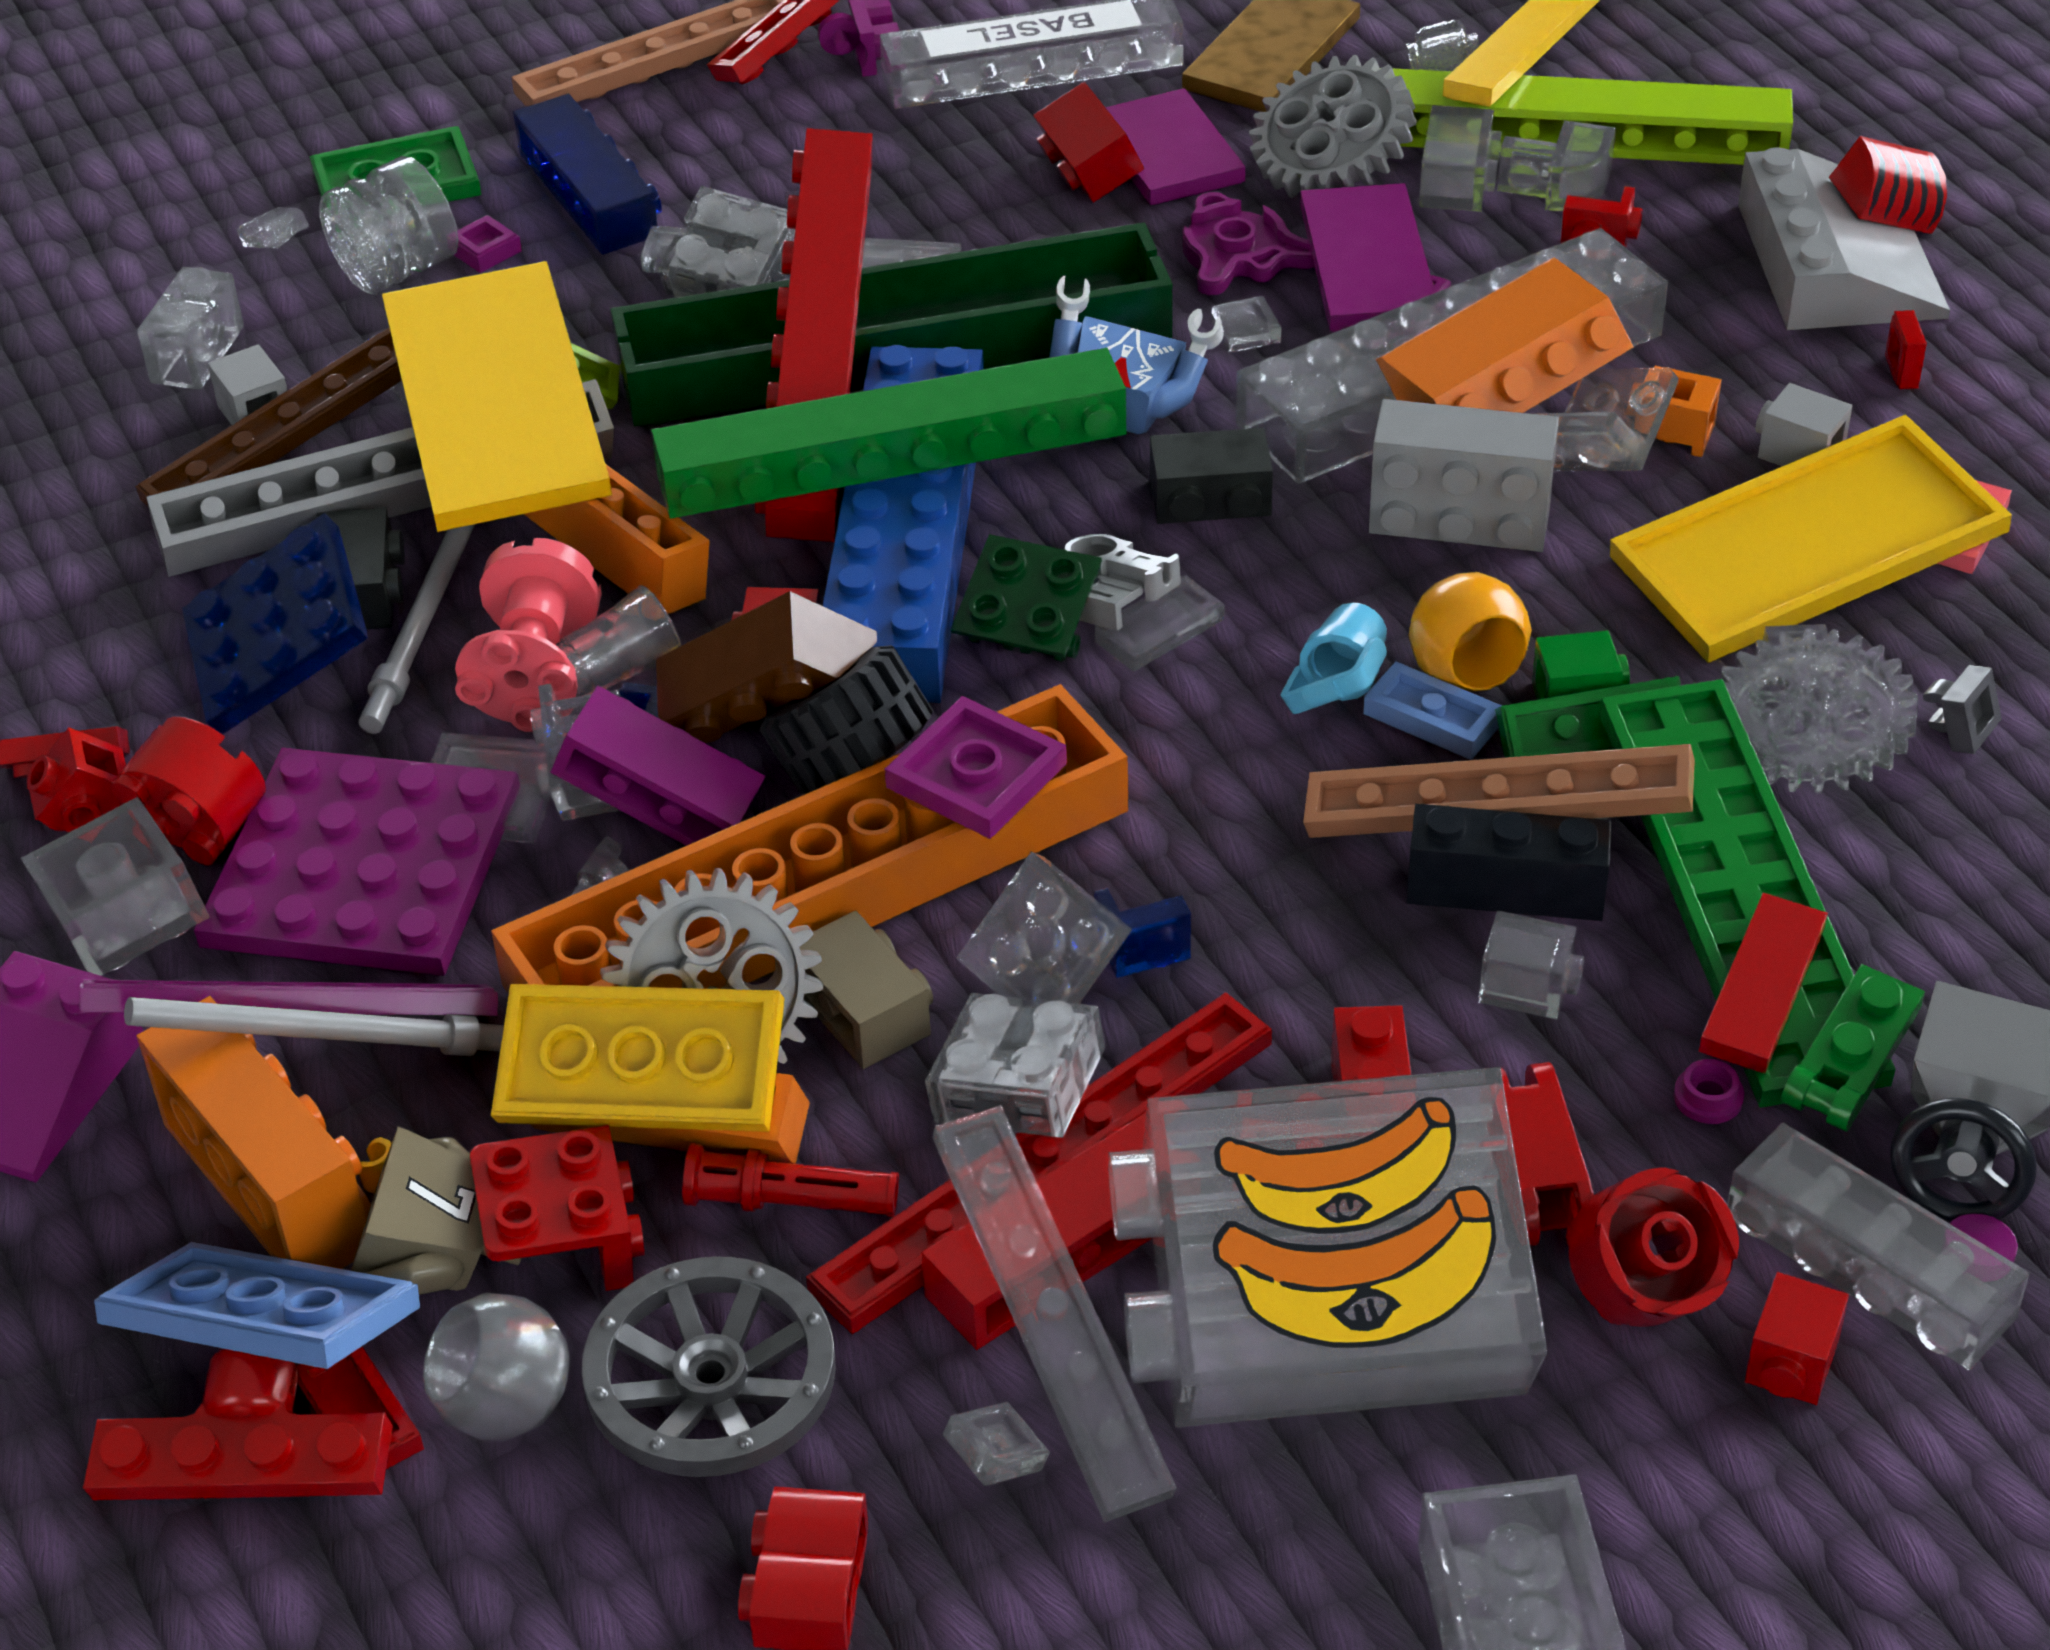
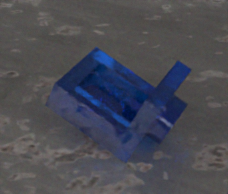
M1108 888L1094 891V916L1087 917L1086 920L1088 937L1094 953L1097 956L1106 955L1116 978L1153 968L1165 967L1191 958V912L1182 895L1119 911Z

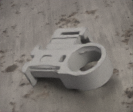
M1106 534L1080 536L1065 545V550L1102 557V563L1079 621L1118 631L1123 627L1121 608L1141 596L1143 589L1145 591V601H1155L1181 584L1179 555L1176 553L1169 558L1142 553L1133 549V542Z

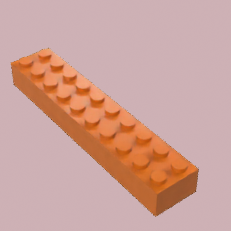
M1059 684L997 711L1065 744L1067 748V764L991 839L886 788L885 768L901 754L899 753L491 930L502 986L508 995L510 984L619 986L618 984L603 980L600 975L601 968L620 964V959L607 951L605 947L606 941L617 940L626 942L629 937L617 919L621 915L639 921L644 916L636 900L639 894L647 897L655 904L662 901L663 897L659 882L662 879L667 880L677 893L685 890V877L688 870H693L702 886H709L714 869L721 868L725 873L727 887L729 888L734 887L743 872L747 873L753 880L752 896L754 897L770 884L778 891L776 901L772 907L773 910L789 902L799 910L795 919L788 926L789 929L808 925L813 932L855 910L873 927L1128 812V756L1069 692ZM700 917L694 920L688 926L685 933L686 944L693 948H706L712 945L720 933L719 921L712 917ZM742 928L737 931L733 937L731 947L717 971L711 973L703 969L698 974L697 978L703 985V989H707L709 986L721 989L726 984V979L720 972L721 966L733 950L745 941L748 936L747 929ZM757 954L750 957L742 969L743 981L749 983L774 972V956ZM662 974L657 976L649 984V987L682 988V980L673 974Z

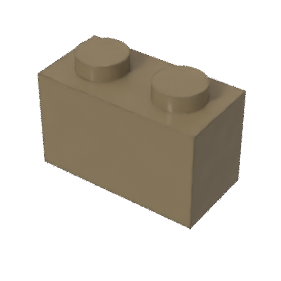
M856 910L813 931L814 935L799 947L800 950L817 951L822 958L821 963L805 970V974L819 979L823 983V990L804 994L803 1000L810 1003L818 1011L817 1017L862 1069L931 1035L929 1005L933 1003V994L928 981L918 969L913 968L910 970L897 956L887 934L881 929L874 931Z

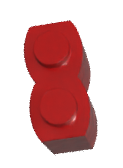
M775 1486L768 1510H756L752 1526L751 1551L753 1556L760 1557L756 1573L743 1574L738 1600L739 1620L750 1622L754 1647L784 1650H848L854 1623L857 1590L862 1575L867 1544L868 1514L866 1493Z

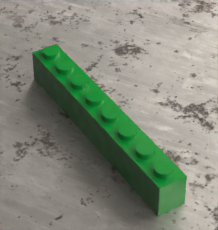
M1101 348L651 429L657 477L668 515L671 519L1127 435L1126 387L1108 348Z

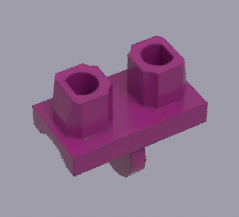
M847 0L851 15L846 13L831 14L820 23L817 33L820 45L826 52L832 55H844L854 50L862 76L877 75L876 60L896 58L902 55L900 30L897 22L893 23L890 1Z

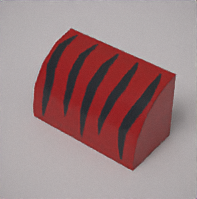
M1859 136L1829 176V179L1859 219L1933 234L1943 216L1947 199L1946 175L1939 160L1932 152Z

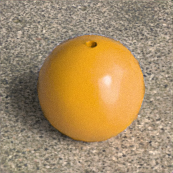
M1480 572L1455 574L1440 580L1422 595L1412 614L1408 636L1417 664L1425 674L1469 692H1482L1504 683L1518 670L1526 656L1532 629L1528 612L1521 598L1508 584Z

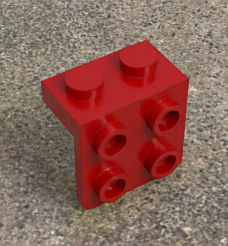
M609 1125L483 1143L471 1150V1170L486 1256L490 1260L500 1262L597 1247L605 1291L622 1289L634 1282L632 1258L645 1256L643 1232L639 1214L627 1215L625 1203L634 1202L631 1172L628 1160L616 1161Z

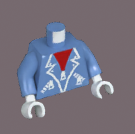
M1065 276L1059 280L1056 290V303L1062 314L1061 319H1055L1049 358L1108 348L1126 387L1127 432L1135 434L1146 433L1156 418L1163 419L1186 407L1192 401L1208 362V359L1204 358L1205 352L1218 346L1223 339L1220 316L1217 317L1215 326L1211 331L1201 333L1197 330L1202 322L1201 309H1196L1191 313L1187 323L1192 343L1187 351L1185 350L1187 342L1088 316L1084 317L1083 323L1077 322L1078 314L1083 312L1088 305L1090 284L1085 279L1083 295L1077 299H1071L1064 295Z

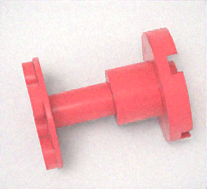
M534 538L532 546L521 545L513 548L515 540L504 543L489 556L482 573L479 591L482 606L491 619L500 627V630L478 635L468 641L461 649L455 666L457 676L455 691L462 702L475 706L496 719L510 722L514 727L524 732L541 730L544 728L546 721L562 715L574 702L578 689L576 670L565 653L556 644L576 638L590 628L597 616L602 596L601 584L597 586L596 581L592 577L594 567L589 560L571 546L548 538Z

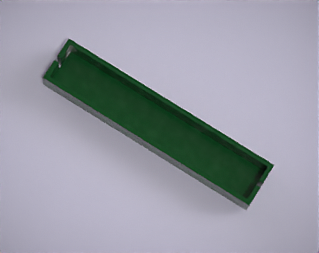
M1145 222L863 267L850 391L864 389L871 347L901 345L907 348L943 349L946 347H959L962 349L983 350V370L1049 358L1055 319H1061L1062 314L1056 303L1057 284L1063 276H1065L1064 295L1071 299H1077L1083 295L1085 279L1090 284L1088 305L1083 312L1078 314L1077 322L1083 323L1084 317L1088 316L1172 338L1173 284L1161 257L1157 256V248ZM790 279L610 308L617 361L634 427L648 424L660 425L672 420L702 415L714 416L727 411L757 406L766 407L768 382H779L780 368H771L773 335L784 334L785 321H777L776 318L779 287H789Z

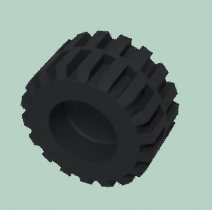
M879 646L870 648L838 679L813 690L810 696L799 700H792L769 711L759 730L798 792L807 794L887 759L910 742L923 729L930 719L933 710L894 646Z

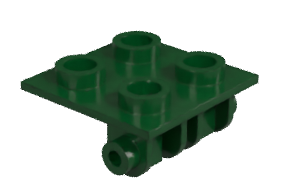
M989 534L950 631L953 634L969 637L972 643L978 644L981 640L1002 644L1003 648L1012 651L1014 647H1018L1023 654H1030L1031 651L1053 655L1054 659L1063 662L1066 657L1076 658L1080 649L1081 637L1074 633L1102 563V557Z

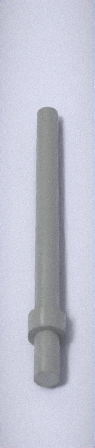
M476 524L447 530L386 663L380 664L376 668L368 685L370 697L359 719V726L365 732L371 734L379 733L385 724L392 706L398 705L402 701L410 684L408 671Z
M129 997L124 1009V1020L128 1026L440 1047L444 1055L473 1056L477 1050L500 1052L504 1025L479 1023L475 1016L447 1014L443 1020L136 997Z

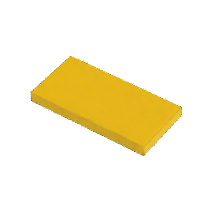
M510 984L491 1116L497 1123L609 1125L610 1127L769 1132L785 999L778 990Z

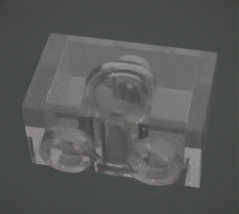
M182 267L137 329L151 383L202 389L210 377L208 362L222 358L244 327L232 273L211 271L202 267Z

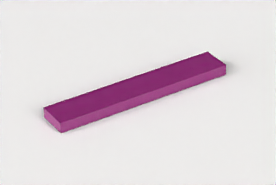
M83 980V983H80L79 994L80 1012H124L125 1004L129 997L199 1002L208 996H211L217 1004L349 1014L497 1016L498 992L488 984Z

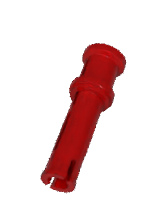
M691 1143L688 1147L684 1165L682 1198L683 1204L686 1206H696L699 1200L741 1204L742 1210L746 1212H755L756 1209H762L764 1203L824 1210L832 1209L887 1215V1217H894L898 1202L899 1172L891 1171V1173L835 1168L832 1166L769 1161L768 1154L761 1153L759 1149H749L746 1155L709 1152L705 1151L702 1144Z

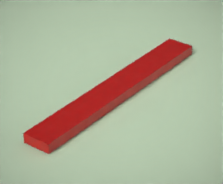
M1225 992L1073 1095L1057 1129H1053L1051 1116L1044 1115L1042 1118H1039L807 1275V1290L853 1335L924 1286L921 1252L930 1247L940 1235L951 1230L956 1231L985 1213L998 1199L1007 1195H1014L1043 1177L1055 1164L1061 1161H1069L1098 1143L1110 1130L1116 1127H1124L1145 1113H1148L1158 1123L1272 1045V1028Z

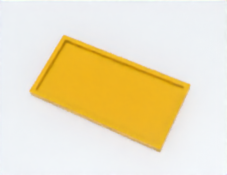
M547 261L382 294L437 532L612 495L609 474Z
M1905 414L1610 539V557L1703 659L1710 663L2006 534L2010 530L2012 514Z

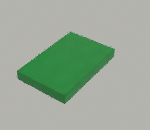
M459 126L309 156L312 172L330 226L482 195L480 181Z

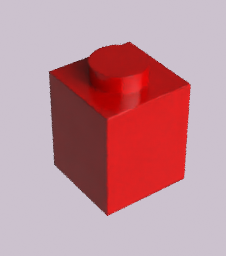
M1777 1272L1753 1336L1744 1382L1764 1388L1780 1397L1795 1398L1817 1405L1840 1339L1850 1294Z

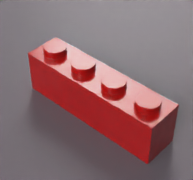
M1148 1113L1143 1114L1124 1127H1116L1107 1132L1098 1143L1069 1161H1061L1055 1164L1037 1181L1014 1195H1007L998 1199L982 1215L956 1231L945 1232L935 1239L930 1247L921 1252L925 1297L977 1351L1200 1208L1201 1163Z

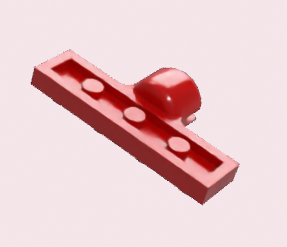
M220 1348L210 1359L203 1401L194 1414L185 1417L97 1419L83 1489L92 1500L382 1495L393 1425L385 1413L294 1414L292 1411L299 1369L293 1362Z

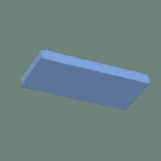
M190 1242L94 1300L98 1324L325 1369L330 1368L420 1308L418 1284H414L411 1281Z

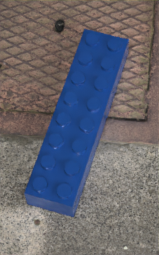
M901 345L871 347L863 391L983 370V350L962 349L959 347H946L943 349L907 348ZM976 463L845 486L823 607L877 631V643L873 647L894 646L927 702L941 703L951 637L950 629L953 624Z

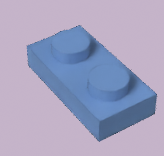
M1395 661L1364 696L1363 714L1472 760L1499 728L1495 709L1502 705Z

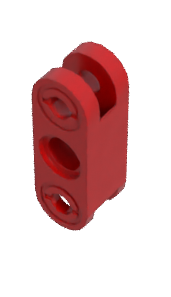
M1550 1062L1529 1064L1525 1071L1524 1086L1511 1087L1503 1068L1481 1070L1478 1076V1101L1484 1131L1513 1229L1521 1247L1538 1245L1540 1231L1568 1228L1570 1222L1576 1218L1584 1204L1594 1196L1590 1177L1559 1080Z

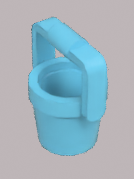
M1354 602L1342 604L1334 609L1319 629L1311 633L1300 653L1299 666L1294 668L1280 695L1292 714H1299L1336 700L1358 699L1370 690L1387 654L1385 646L1387 628L1383 618L1374 609Z

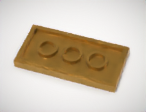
M1253 0L1182 73V89L1185 88L1190 92L1259 112H1267L1262 101L1263 98H1278L1280 94L1276 84L1279 82L1291 86L1295 83L1293 78L1295 70L1307 76L1311 71L1312 62L1317 61L1319 63L1360 18V3L1351 0Z

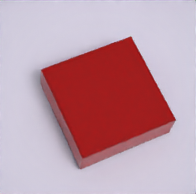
M1914 310L1894 311L1890 323L1885 357L1895 384L1899 389L1919 388L1927 342Z

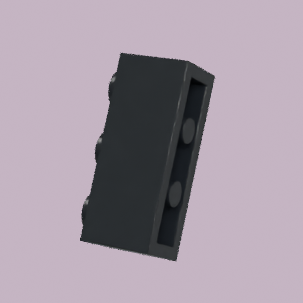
M1415 803L1406 904L1602 921L1609 873L1612 820Z

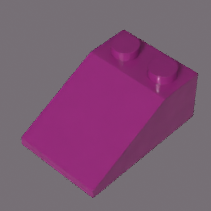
M14 951L1 966L0 1172L37 1183L139 1047L136 1035L143 1032L142 1026L126 1025L124 1012H80L79 1010L80 983H83V980L114 979Z

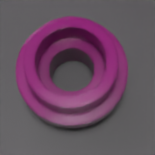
M1702 1059L1690 1064L1677 1078L1674 1088V1101L1678 1109L1688 1118L1705 1124H1720L1733 1119L1739 1114L1744 1101V1088L1737 1072L1730 1065L1715 1059Z

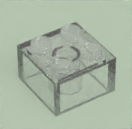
M138 797L21 857L49 913L86 972L102 976L112 970L119 969L139 955L169 939L183 935L193 926L210 918L183 861Z

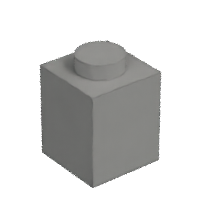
M259 344L208 362L217 405L231 425L287 391L285 377Z
M1789 383L1774 402L1766 401L1758 415L1755 427L1756 432L1761 434L1758 458L1784 466L1846 440L1853 405Z

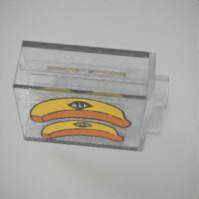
M1501 1067L1148 1098L1142 1149L1108 1153L1110 1200L1116 1240L1153 1237L1159 1290L1124 1293L1125 1332L1131 1379L1133 1384L1170 1380L1175 1427L1527 1395L1548 1352Z

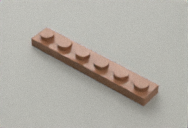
M735 0L511 77L514 94L536 117L542 114L558 112L562 107L585 99L599 98L608 91L631 83L645 82L651 76L674 68L688 67L697 60L721 53L783 0Z
M1691 744L1309 772L1303 823L1309 838L1412 831L1415 803L1590 819L1693 812L1695 759Z

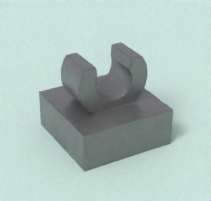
M1968 665L1955 683L1946 679L1936 680L1923 694L1924 701L1942 705V708L1935 712L1928 721L1929 728L1948 733L1951 751L1975 754L2002 719L1993 671L1990 667Z

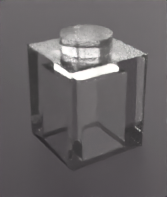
M1497 910L1482 960L1479 1003L1558 1019L1565 993L1577 995L1584 967L1585 957L1573 954L1576 927Z

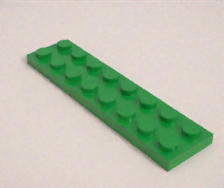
M1723 679L1602 697L1599 715L1613 750L1691 744L1695 759L1693 812L1640 816L1709 986L1717 1001L1763 892L1824 912L1826 910ZM1828 915L1824 931L1766 1073L1743 1067L1759 1108L1783 1104L1780 1102L1781 1095L1795 1066L1800 1065L1854 977ZM1890 1059L1873 1089L1892 1086L1896 1071L1892 1059Z

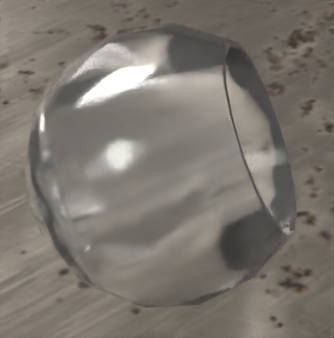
M483 1293L452 1307L438 1323L431 1336L424 1359L423 1382L425 1393L444 1423L480 1440L507 1441L541 1426L554 1412L565 1393L568 1383L570 1356L567 1341L549 1313L527 1298L511 1294Z

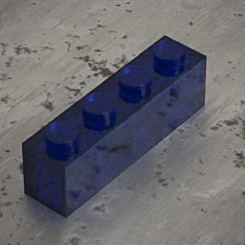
M568 93L513 111L520 155L602 255L659 236L657 214L662 212V205L656 188L653 184H646L639 176L634 162L630 158L625 159L620 154L611 135L602 133L596 126L595 120L588 109L583 110Z

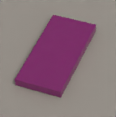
M1405 183L1301 190V212L1330 331L1434 325L1439 323L1440 307Z

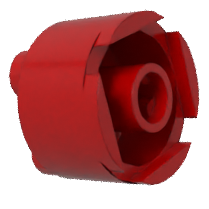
M174 716L167 718L162 726L159 725L150 734L111 784L110 788L124 809L134 819L130 829L134 836L142 843L154 849H161L166 842L183 848L185 853L196 862L209 866L224 851L265 794L266 785L260 770L243 751L235 759L219 745L225 736L212 727L193 719Z
M1665 1167L1652 1168L1638 1172L1599 1191L1584 1204L1576 1218L1570 1222L1567 1228L1566 1239L1569 1246V1261L1574 1279L1580 1291L1591 1305L1597 1309L1603 1319L1617 1325L1625 1324L1637 1327L1660 1325L1699 1311L1712 1304L1723 1294L1730 1282L1727 1279L1733 1260L1738 1257L1739 1236L1735 1220L1728 1205L1715 1189L1703 1181L1697 1183L1695 1180L1677 1173L1679 1172L1678 1170ZM1651 1240L1656 1246L1658 1253L1656 1255L1653 1254L1649 1246V1241Z

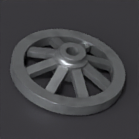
M717 1256L683 1260L666 1265L640 1277L625 1287L607 1304L594 1322L586 1340L582 1357V1377L586 1400L590 1413L604 1437L621 1453L641 1465L668 1474L690 1477L720 1476L740 1472L765 1463L789 1449L811 1429L822 1414L832 1392L836 1371L834 1341L827 1316L819 1302L801 1283L790 1275L764 1263L749 1259ZM713 1292L737 1294L721 1334L705 1333L692 1295ZM761 1301L775 1307L793 1322L744 1353L742 1348ZM670 1303L684 1344L677 1351H674L637 1330L634 1326L654 1310ZM803 1346H807V1365L802 1380L754 1378ZM618 1349L670 1379L611 1384V1371ZM741 1403L783 1406L774 1415L753 1428L749 1427L738 1408ZM680 1404L656 1431L640 1423L625 1410ZM702 1419L717 1420L726 1436L715 1439H685Z

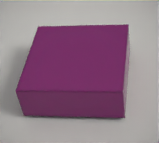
M489 215L446 237L449 252L479 273L522 252L520 236Z

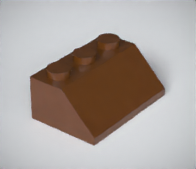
M789 591L656 658L658 718L686 731L692 737L704 743L716 741L723 733L746 722L760 720L766 716L767 712L792 700L806 698L812 694L813 690L838 679L877 643V631Z

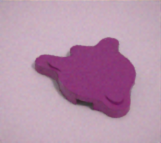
M1207 192L1197 197L1195 200V210L1191 214V225L1188 228L1184 226L1182 229L1183 253L1188 262L1199 270L1197 274V289L1206 295L1223 293L1233 278L1238 276L1250 277L1256 282H1267L1284 268H1315L1308 239L1301 238L1290 232L1283 219L1274 210L1263 205L1262 215L1241 211V200L1229 198L1219 192Z

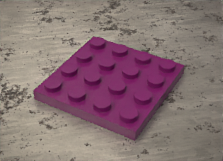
M281 748L265 781L266 792L248 816L196 924L194 933L199 947L445 976L522 790L518 772Z

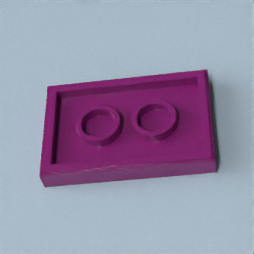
M1185 88L1106 107L1126 132L1145 168L1133 176L1131 180L1150 205L1245 182V165Z

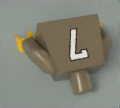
M400 1127L397 1128L392 1143L382 1137L372 1140L366 1149L370 1162L361 1161L363 1172L359 1174L363 1187L368 1192L374 1193L351 1271L411 1281L414 1284H418L419 1295L447 1289L455 1291L465 1289L480 1254L486 1256L471 1170L470 1152L452 1137L426 1139ZM522 1258L504 1262L518 1266Z

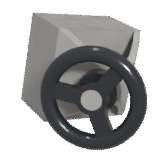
M1936 980L1913 1063L1910 1093L1919 1107L1909 1113L1897 1127L1890 1148L1891 1167L1897 1183L1907 1197L1921 1209L1947 1221H1952L1966 1214H1984L2001 1219L2015 1211L2029 1196L2037 1174L2036 1156L2030 1139L2048 1131L2050 1127V1010ZM1932 1126L1939 1137L1935 1154L1912 1157V1150L1917 1137L1927 1127ZM2009 1149L2014 1159V1174L2010 1184L1991 1170L1995 1156ZM1948 1176L1957 1182H1969L1989 1200L1976 1203L1953 1201L1935 1193L1923 1181Z

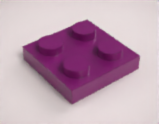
M961 696L885 768L886 788L991 839L1067 764V748L1065 744Z

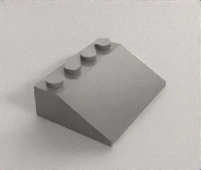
M1775 147L1766 151L1745 152L1738 206L1787 330L1891 323L1894 311L1914 310L1918 321L1949 318V306L1915 231L1859 219L1829 179V176L1838 164L1800 149Z

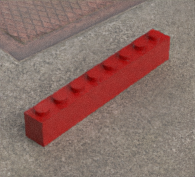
M806 128L804 150H794L792 183L800 184L799 195H789L787 228L795 229L794 241L784 240L782 274L790 275L789 287H779L776 318L777 321H785L784 334L773 335L771 368H780L779 382H768L766 409L850 394L872 172L873 133ZM840 488L755 503V514H765L766 537L835 542Z

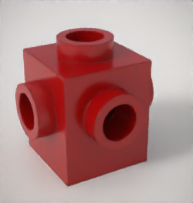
M68 727L45 756L38 757L29 770L27 788L30 791L35 820L42 822L55 831H67L90 840L106 820L112 819L121 808V802L114 796L110 787L126 766L123 749Z

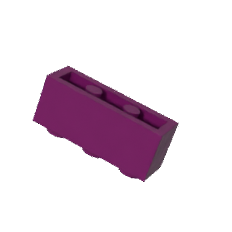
M598 685L568 731L550 773L686 846L742 822L766 777L746 766L740 760L729 757L692 737L686 731L668 724L635 706L629 700L618 697Z

